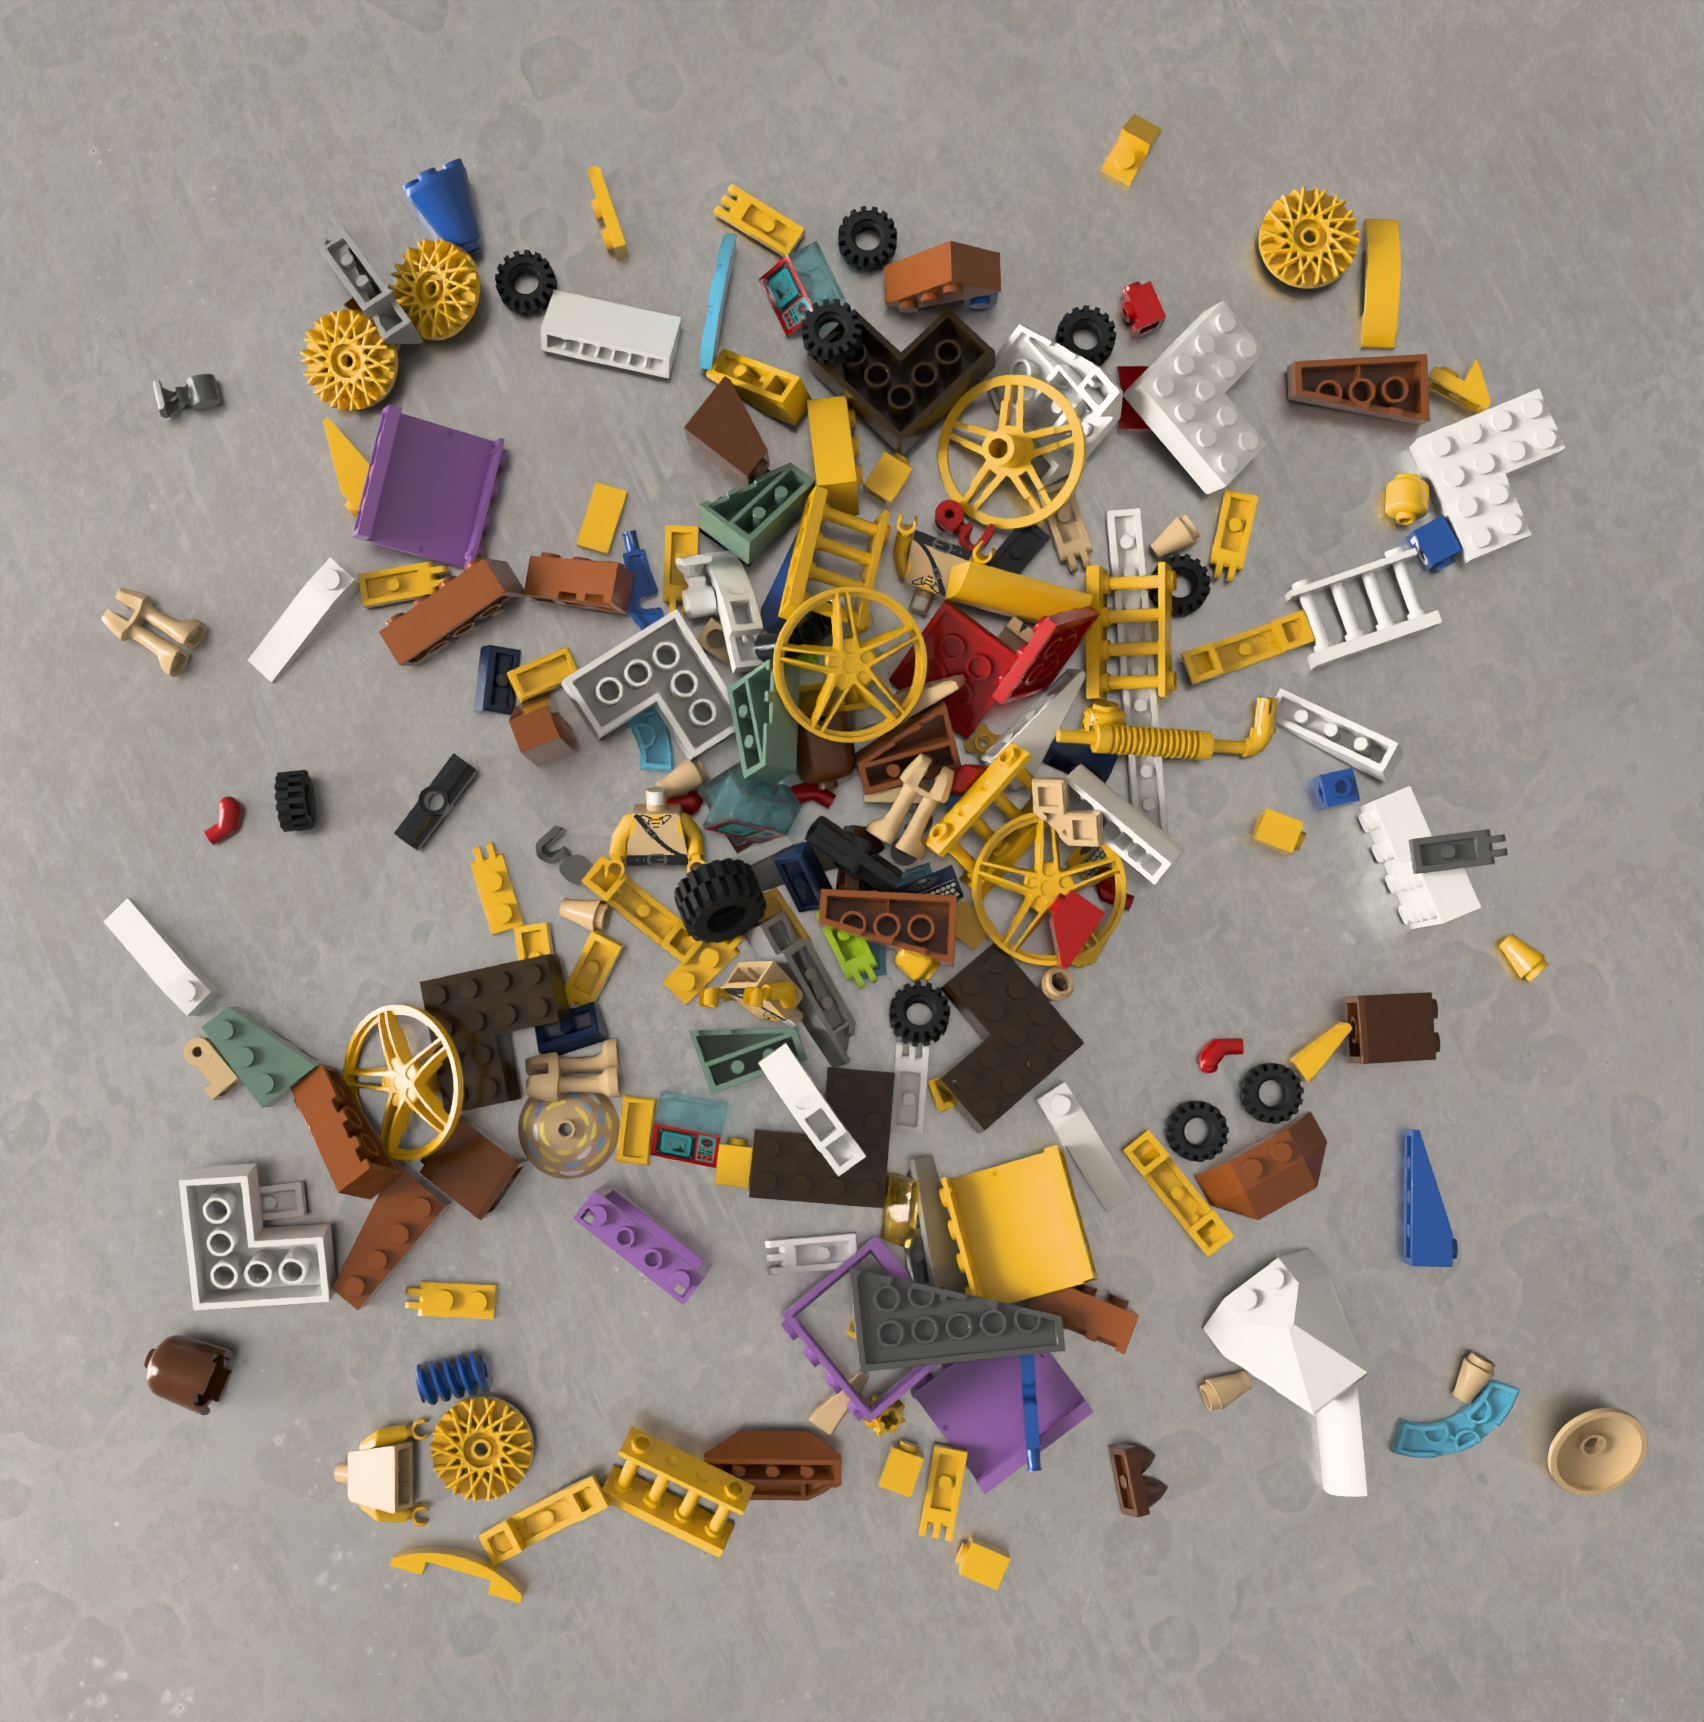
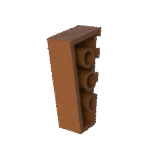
M1427 354L1294 361L1287 366L1289 400L1416 425H1422L1430 421Z
M482 557L475 558L465 565L466 571L457 577L455 575L443 580L438 585L440 588L432 595L426 594L416 599L412 603L413 608L405 614L401 612L386 621L388 626L379 631L399 666L415 665L449 644L447 638L449 635L457 637L463 633L465 634L475 627V619H482L499 613L503 610L501 603L510 597H515L517 601L523 598L524 588L507 561L482 559Z
M552 692L514 707L512 716L508 720L520 752L537 767L575 753L572 745L577 743L576 736L571 725L561 716Z
M821 889L819 924L821 927L954 967L957 896Z
M321 1063L290 1087L295 1097V1105L302 1112L338 1193L371 1200L402 1176L337 1068Z
M403 1160L394 1162L402 1176L379 1193L332 1287L335 1292L356 1310L368 1304L452 1204L447 1197Z

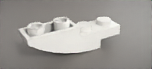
M731 551L703 553L712 556L711 563L705 564L704 570L708 586H711L714 590L717 605L715 617L720 616L732 673L753 671L764 663L758 659L754 649L755 640L762 632L763 624L746 571L739 557Z
M787 1043L758 1062L788 1109L838 1177L866 1157L862 1148L835 1113L824 1094Z

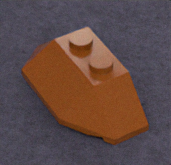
M1309 1111L1194 1175V1178L1210 1206L1260 1220L1317 1188L1327 1140L1314 1116Z
M740 1430L704 1454V1462L755 1486L750 1500L808 1501L825 1493L830 1488L841 1486V1454L809 1431Z

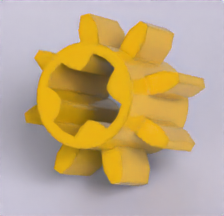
M873 1394L872 1399L868 1403V1406L874 1403L881 1396H876L875 1394ZM896 1400L872 1422L869 1423L865 1419L863 1422L869 1429L874 1428V1432L879 1437L884 1432L896 1434V1429H898L901 1423L906 1421L900 1413L905 1408V1405L900 1400Z

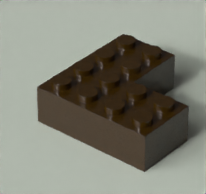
M949 308L902 352L858 313V318L861 321L862 340L860 349H855V356L852 359L846 356V363L841 364L840 359L835 360V366H829V360H825L823 365L818 363L817 357L813 360L809 356V352L807 353L810 370L837 396H845L847 405L850 408H854V411L902 456L944 417L966 392L976 386L995 368V350ZM838 324L822 340L826 342L840 340L845 333L843 326Z
M993 943L940 988L983 1040L934 1083L978 1134L988 1129L1078 1050L1084 1042L1011 956Z
M558 954L541 955L419 982L425 1011L435 1017L448 1032L460 1058L464 1081V1097L461 1111L521 1099L509 1033L571 1020ZM428 1026L432 1044L438 1039V1036ZM443 1044L436 1048V1051L433 1052V1055L436 1054L442 1047H444ZM447 1056L442 1061V1066L437 1070L444 1110L450 1114L453 1103L454 1082L450 1060Z
M838 1067L827 1068L826 1100L866 1154L864 1159L839 1177L805 1132L755 1128L749 1197L884 1208L895 1072Z

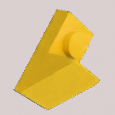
M1133 114L1123 126L1119 139L1101 171L1130 187L1162 129Z
M1477 359L1468 367L1463 379L1458 378V374L1447 367L1439 368L1435 366L1428 373L1429 390L1475 414L1488 409L1491 400Z

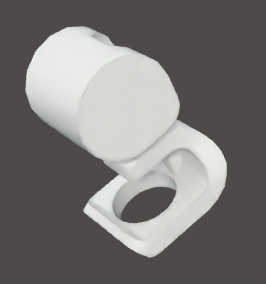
M710 554L676 558V567L682 572L686 583H688V588L682 590V599L685 613L689 619L711 616L717 612L714 590L711 586L705 584V575L701 573L703 566L712 561Z

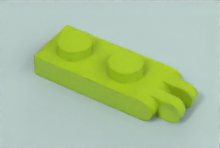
M818 910V911L815 912V915H816V918H817L818 922H819V911H820V910ZM821 927L847 981L854 978L859 990L866 987L861 977L864 973L867 974L871 984L878 981L873 971L878 965L866 940Z

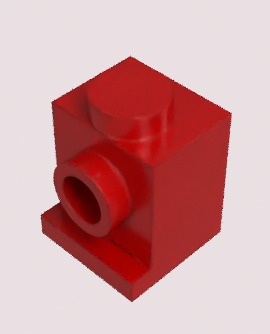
M1151 281L1142 285L1140 282H1134L1122 289L1124 303L1121 304V309L1128 323L1132 321L1133 323L1130 331L1132 339L1163 326L1166 315Z

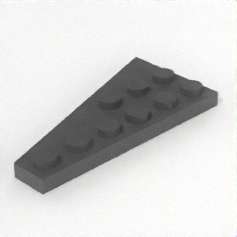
M849 1267L859 1372L1066 1351L1062 1316Z

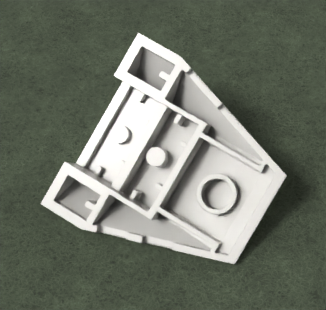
M1019 324L996 354L995 368L983 378L986 381L1003 375H1025L1044 381L1059 390L1073 405L1081 420L1086 439V459L1121 418L1123 391L1103 368L1025 325ZM1014 385L1010 426H1016L1018 385ZM1005 386L989 390L997 411H1000L1001 401H1004ZM1024 386L1023 431L1025 433L1069 424L1061 408L1050 397L1039 390ZM1070 431L1034 440L1036 449L1073 437V434ZM1074 443L1031 459V464L1044 488L1054 484L1071 472L1074 459Z
M1310 1248L1274 1260L1225 1297L1203 1328L1204 1332L1225 1358L1235 1362L1257 1379L1276 1389L1278 1393L1313 1416L1368 1375L1332 1276Z

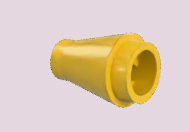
M1514 933L1498 946L1504 952L1520 978L1524 976L1529 982L1549 965L1544 959L1546 955L1519 939Z

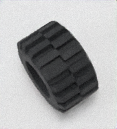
M725 858L721 861L718 859L708 864L704 863L698 866L697 869L687 873V877L681 879L678 883L679 887L675 888L674 899L688 935L692 936L696 941L702 940L703 943H720L747 933L750 928L758 924V920L763 918L764 910L767 907L754 871L748 863L744 864V861L739 859L733 861L732 858Z

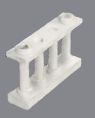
M1401 546L1385 552L1386 558L1313 583L1308 578L1291 585L1292 590L1284 596L1285 600L1289 602L1300 599L1315 638L1316 646L1313 647L1315 652L1307 657L1311 670L1433 629L1442 623L1438 610L1427 613L1426 608L1422 609L1408 571L1406 561L1411 560L1417 555L1416 548L1405 551L1404 547ZM1393 566L1410 613L1407 615V621L1396 624L1395 619L1391 620L1374 573ZM1362 577L1378 621V625H1376L1377 631L1366 635L1364 630L1359 629L1343 584ZM1327 588H1331L1347 633L1344 636L1346 642L1334 645L1332 640H1328L1312 595Z

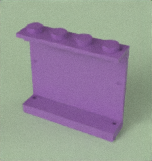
M388 404L382 411L352 537L465 569L464 567L467 563L475 558L482 557L484 545L480 544L482 532H487L491 522V513L487 511L490 500H495L498 492L499 481H496L495 478L498 468L502 469L507 455V450L503 449L505 439L499 438L496 441L484 439L402 414L401 407Z
M1051 1353L1034 1354L1040 1452L1093 1413L1090 1405ZM1020 1356L944 1363L934 1373L931 1374L929 1372L911 1389L912 1397L918 1400L950 1445L968 1450L966 1466L975 1477L978 1486L984 1494L988 1493L1027 1463Z

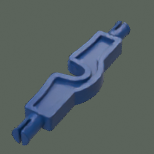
M631 530L632 544L628 531L622 533L627 553L623 554L625 567L634 575L628 610L633 621L642 631L663 618L664 614L660 607L644 609L640 606L643 599L656 595L658 589L649 567L646 551L639 547L636 530Z
M1034 1354L1021 1355L1020 1366L1027 1471H1040Z

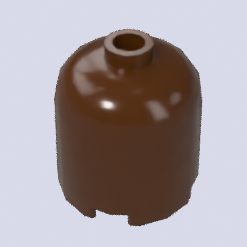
M851 711L836 712L827 728L837 731H853ZM826 716L820 717V721L817 724L822 725ZM798 723L796 775L807 784H818V790L838 788L837 781L848 778L855 768L854 743L824 739L808 731Z
M174 1335L167 1337L156 1349H151L146 1357L144 1366L147 1368V1385L153 1394L195 1413L208 1415L210 1413L208 1406L211 1401L219 1402L227 1387L232 1371L226 1369L227 1360L233 1359V1353L226 1348L188 1336Z

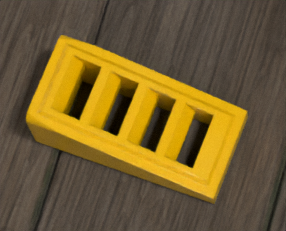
M1339 1022L1289 1058V1063L1303 1082L1309 1083L1314 1079L1352 1030V1026L1349 1023Z

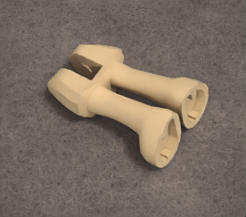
M120 588L114 598L122 602L127 608L134 609L133 615L127 621L122 615L107 609L101 618L102 621L120 640L125 641L132 638L158 656L161 668L166 674L171 677L178 676L188 663V652L143 627L145 622L147 621L188 649H193L200 644L206 634V625L196 619L185 621L174 619L153 607L150 596L141 592Z
M922 753L901 774L900 779L904 782V785L890 811L882 819H873L866 828L874 836L892 844L917 794L923 796L911 821L895 845L896 848L918 859H922L926 851V847L922 842L925 827L938 803H947L955 775L954 770L943 766L940 773L935 777L933 786L921 781L923 776L926 775L932 760Z
M617 1038L605 1040L601 1052L593 1056L564 1057L558 1056L557 1052H550L529 1057L525 1060L526 1073L530 1076L526 1080L525 1093L529 1097L559 1102L561 1101L562 1093L565 1092L599 1093L612 1098L621 1096L620 1056ZM600 1073L593 1076L563 1077L565 1074Z

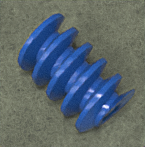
M470 1351L469 1362L466 1363L462 1356L458 1354L456 1355V1363L453 1366L448 1358L445 1357L443 1358L441 1369L437 1367L434 1360L430 1361L428 1372H425L421 1363L417 1364L416 1367L417 1387L423 1403L427 1400L429 1404L435 1405L438 1402L439 1396L444 1402L451 1400L452 1393L456 1398L460 1399L464 1397L465 1389L472 1396L477 1394L478 1385L483 1392H488L491 1388L490 1371L484 1353H482V1359H478L474 1351Z

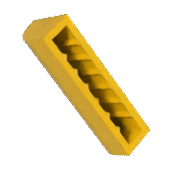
M968 561L951 568L945 599L1011 618L1015 616L1019 620L1036 624L1044 616L1048 617L1059 612L1071 611L1074 608L1079 609L1090 606L1093 595L973 561Z

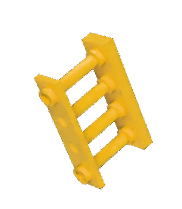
M815 486L805 499L778 617L788 620L790 615L803 602L811 598L809 592L805 591L807 581L810 582L811 579L833 587L860 586L873 589L882 547L888 541L891 533V525L888 524L890 511L883 510L874 522H870L830 508V504L826 503L828 489ZM827 520L869 535L867 551L823 537V533L819 532L821 522L823 523ZM819 549L862 564L863 569L860 581L817 567L816 562L812 561L814 552H817ZM856 597L853 612L858 636L862 632L866 633L870 626L872 614L868 613L871 599ZM824 602L811 610L830 618L833 615L832 604ZM841 607L842 622L848 623L847 609ZM849 629V631H848V636H847V638H848V637H851V635H850V629Z
M1158 562V575L1111 577L1110 574H1107V570L1100 565L1086 566V593L1093 595L1090 606L1100 613L1086 634V699L1091 701L1107 700V693H1111L1113 689L1158 688L1159 697L1165 700L1172 699V691L1177 689L1176 671H1172V591L1177 589L1176 571H1172V567L1166 562ZM1158 588V608L1111 610L1110 607H1107V594H1110L1112 590ZM1158 622V641L1111 643L1110 640H1107V627H1110L1111 623ZM1158 655V675L1111 676L1110 673H1107V660H1110L1111 656Z
M1013 742L999 753L994 762L922 841L942 858L949 852L966 869L959 880L970 890L976 860L957 841L970 827L985 842L989 840L995 832L980 816L992 802L1010 820L1034 812L1033 796L1019 810L1002 792L1016 777L1032 794L1031 780L1034 776L1024 767L1032 759V756ZM1046 821L1044 822V830L1049 826ZM1037 822L1022 826L1008 834L994 848L988 861L1014 865L1035 841ZM985 866L984 868L985 873L1000 878L1007 873V871ZM982 879V898L996 885L995 883Z
M632 1426L618 1453L619 1456L627 1459L623 1469L613 1465L602 1488L609 1504L720 1558L735 1526L728 1522L727 1519L732 1511L741 1516L743 1515L755 1486ZM639 1466L658 1475L654 1484L635 1476ZM670 1481L688 1489L684 1500L665 1491ZM701 1496L719 1504L715 1515L696 1506Z

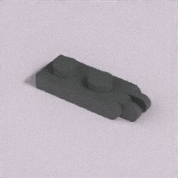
M1490 829L1408 840L1413 875L1495 864L1494 857L1508 855L1507 848L1493 850L1492 843L1505 842L1506 838L1505 834L1491 836Z

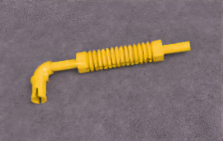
M1263 696L1257 697L1254 727L1251 726L1250 736L1243 738L1242 741L1214 739L1212 732L1203 730L1163 729L1145 726L1133 727L1115 724L1110 726L1098 723L1093 725L1091 731L1058 729L1056 741L1061 743L1090 744L1093 753L1209 760L1213 752L1241 754L1242 757H1251L1264 751L1270 743L1272 735L1276 734L1274 724L1279 699L1272 697L1264 698Z

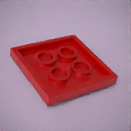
M946 599L921 633L927 653L925 683L955 675H964L965 683L958 690L944 697L943 700L947 706L952 728L968 739L997 701L992 697L999 687L997 681L1007 669L1012 668L1017 660L1015 659L1017 652ZM913 646L889 678V681L900 689L911 687L915 672V652Z
M1087 606L1042 617L1033 628L1035 634L1030 642L1022 645L1015 654V659L1017 660L1012 668L1007 669L997 681L999 687L992 697L1003 705L1046 691L1097 620L1100 613L1092 606Z

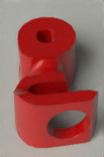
M954 500L942 501L935 510L936 527L947 536L959 534L958 546L972 552L980 541H984L980 546V552L982 553L993 537V524L990 523L984 534L974 545L970 542V535L974 525L964 523L962 506Z

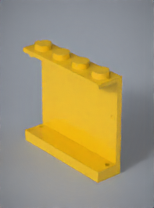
M1055 1145L1044 1148L1045 1152L954 1179L941 1178L943 1187L939 1188V1194L945 1208L949 1207L952 1220L948 1221V1228L952 1239L958 1241L960 1253L956 1254L958 1266L961 1273H966L969 1286L965 1287L966 1294L1013 1304L1099 1280L1062 1147Z

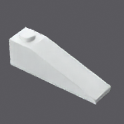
M330 557L302 588L248 661L268 680L274 683L360 590L359 583Z
M1068 668L1008 728L994 745L978 759L982 765L990 766L999 753L1013 742L1031 754L1032 759L1024 767L1033 774L1044 759L1057 730L1060 728L1086 677V673L1083 670ZM1015 777L1005 789L1016 791L1024 788V785Z
M1279 689L1275 697L1279 699L1275 716L1276 725L1362 772L1386 783L1389 781L1403 755L1399 743L1288 691Z
M129 898L104 921L161 990L187 1016H198L221 993Z
M1064 1081L1057 1083L1034 1098L1106 1212L1135 1194Z

